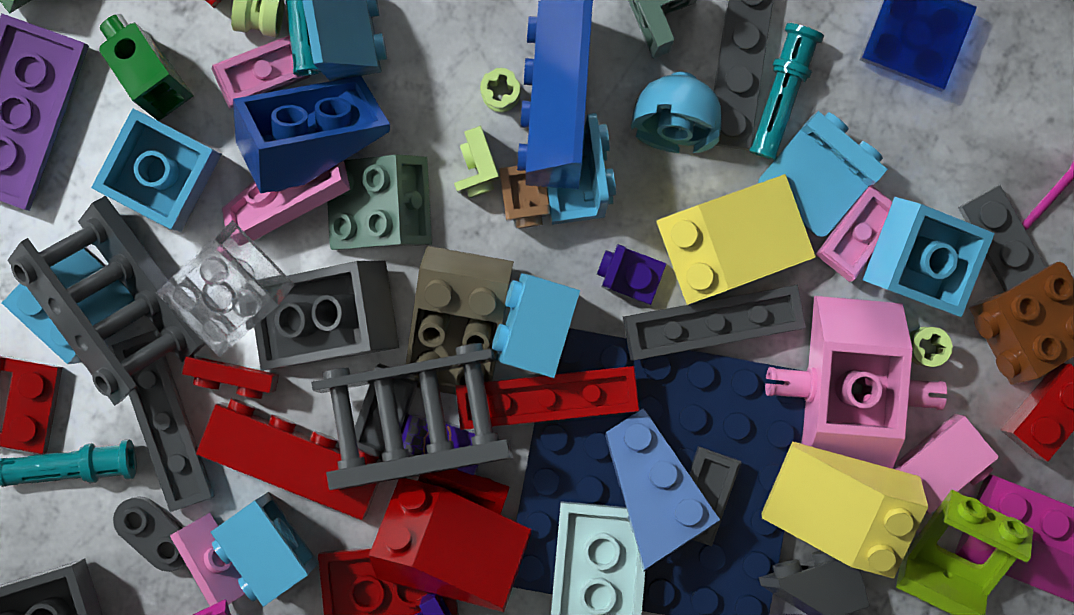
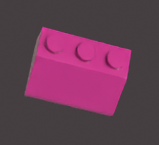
M989 474L983 480L976 499L983 505L1008 517L1016 518L1024 525L1033 529L1031 559L1026 563L1017 558L1005 575L1074 602V507ZM963 532L954 554L973 563L983 564L996 548Z

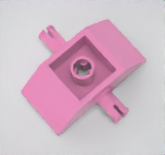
M814 296L807 371L769 367L766 379L784 381V384L765 383V391L767 396L774 395L805 399L802 444L893 469L905 440L908 406L943 410L947 399L929 397L928 394H947V386L944 381L910 380L913 348L903 303ZM856 381V383L863 385L862 393H855L854 395L851 390L852 385Z

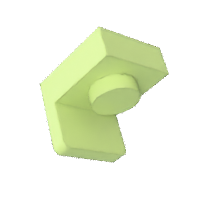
M481 126L464 131L467 143L460 145L468 169L477 167L479 173L454 183L456 191L459 194L467 191L469 198L494 190L492 182L500 180L495 161Z

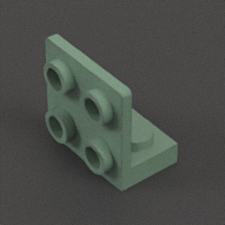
M394 154L344 160L350 190L327 202L329 243L332 250L391 245H432L427 157Z

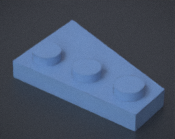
M644 408L606 432L605 437L626 504L628 519L640 554L639 558L642 569L645 572L716 525L720 519Z

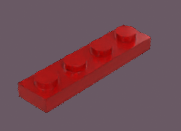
M635 366L555 374L554 378L536 376L484 382L492 427L639 411ZM466 384L455 385L460 430L474 429Z

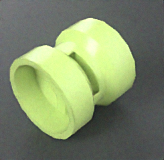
M233 0L232 30L247 33L251 29L260 30L264 36L278 37L283 23L285 0Z

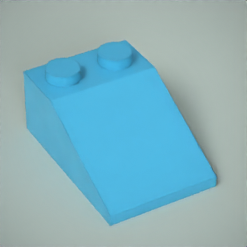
M303 0L313 62L329 81L382 72L380 60L387 59V52L383 33L375 34L372 17L380 16L377 0Z

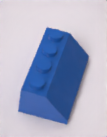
M593 0L538 1L537 17H528L527 43H535L534 59L525 58L524 85H532L531 101H522L520 127L529 128L528 144L519 143L517 164L518 171H526L527 186L579 189Z

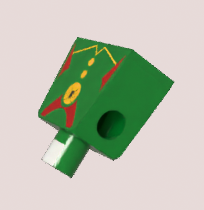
M122 14L112 15L102 22L100 31L107 41L100 45L99 51L134 103L157 121H160L194 96L156 42L135 22L128 24Z

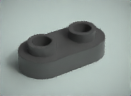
M141 496L132 497L123 501L116 508L113 516L116 532L150 564L166 572L178 570L186 564L170 537L171 534L182 529V527L152 500ZM131 512L138 513L141 516L142 524L139 528H134L129 524L128 517ZM163 542L173 544L175 548L173 557L163 555L161 551Z

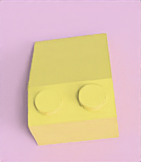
M786 174L656 220L687 305L816 258Z
M792 441L761 514L762 519L852 568L894 579L928 509V503L920 476Z

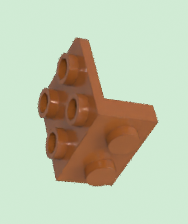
M1062 262L1053 263L1006 292L982 299L969 307L974 317L977 331L987 340L996 357V365L999 371L1007 377L1011 385L1038 379L1074 357V279L1067 266Z

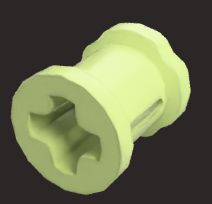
M495 68L493 71L486 73L481 81V95L489 109L495 112H507L518 104L521 94L520 83L512 71L506 68ZM500 80H505L512 94H504L501 101H496L493 91L489 88L490 86H498Z
M919 327L917 330L909 332L913 348L911 362L916 365L940 366L951 356L952 341L944 330L936 327ZM931 338V344L937 346L934 354L927 353L925 355V350L919 347L920 341Z

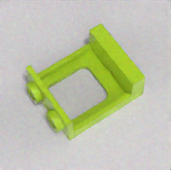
M951 489L907 550L899 568L896 588L952 615H985L988 595L1018 558L1026 563L1031 559L1033 529L1024 525L1016 518L1008 517L983 505L975 498L967 497ZM952 526L996 549L985 563L975 564L940 547L937 542L947 528Z

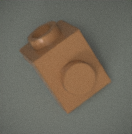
M517 166L499 168L506 221H516V228L543 225L542 217L550 216L547 187L527 186L526 171H518Z

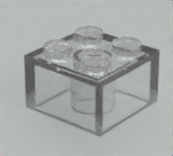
M232 220L174 272L156 293L220 357L277 308L295 284Z

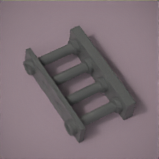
M104 196L91 203L78 220L82 229L41 252H38L31 241L26 238L18 244L7 261L11 265V270L16 280L29 289L91 373L94 385L98 391L108 396L115 406L122 402L137 386L131 376L169 352L175 353L183 363L185 357L194 356L211 337L107 196ZM91 244L96 246L108 262V265L65 289L50 267ZM117 280L123 282L135 301L92 325L77 303ZM141 317H148L161 334V337L119 362L104 340Z
M475 343L456 347V355L351 375L349 368L322 372L324 380L311 382L312 390L318 393H331L341 461L337 462L339 470L326 472L329 490H342L513 459L510 440L499 441L498 433H493L481 367L483 363L496 361L495 353L491 349L483 350L482 343ZM463 367L475 436L471 437L472 446L454 449L453 441H448L437 372ZM419 375L430 445H426L428 454L410 457L409 449H404L392 380ZM375 384L386 452L382 453L383 462L365 465L364 457H359L348 388Z

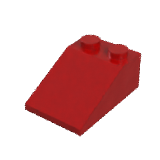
M402 478L397 482L369 553V558L377 579L504 612L531 536V529L443 487Z

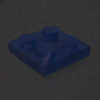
M882 0L859 60L942 92L947 86L977 7L961 0Z

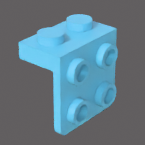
M819 111L809 118L777 156V159L761 175L758 183L786 174L804 226L815 236L824 237L830 233L867 187L877 183L888 169L880 163L883 157L874 147L864 141L858 145L845 134L849 128L843 121L830 112L824 116Z
M597 113L587 114L579 189L547 187L552 225L604 218L608 205L613 204V196L616 195L613 168L605 169L604 161H607V151H610L608 129L606 124L598 125Z

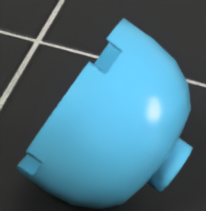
M675 72L650 82L637 98L633 110L631 129L633 130L636 127V137L641 142L659 150L679 153V144L685 146L694 145L693 153L704 152L714 148L719 142L721 105L712 89L704 82L698 80L693 74Z

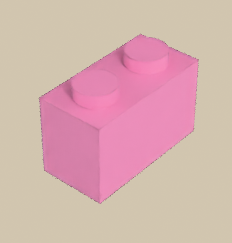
M954 414L894 464L893 469L920 476L928 503L926 513L931 514L938 509L951 489L958 492L969 482L971 485H975L985 479L993 471L991 464L999 457L965 416Z

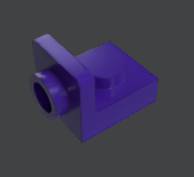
M617 244L614 253L605 250L596 275L604 277L601 287L651 305L667 263Z

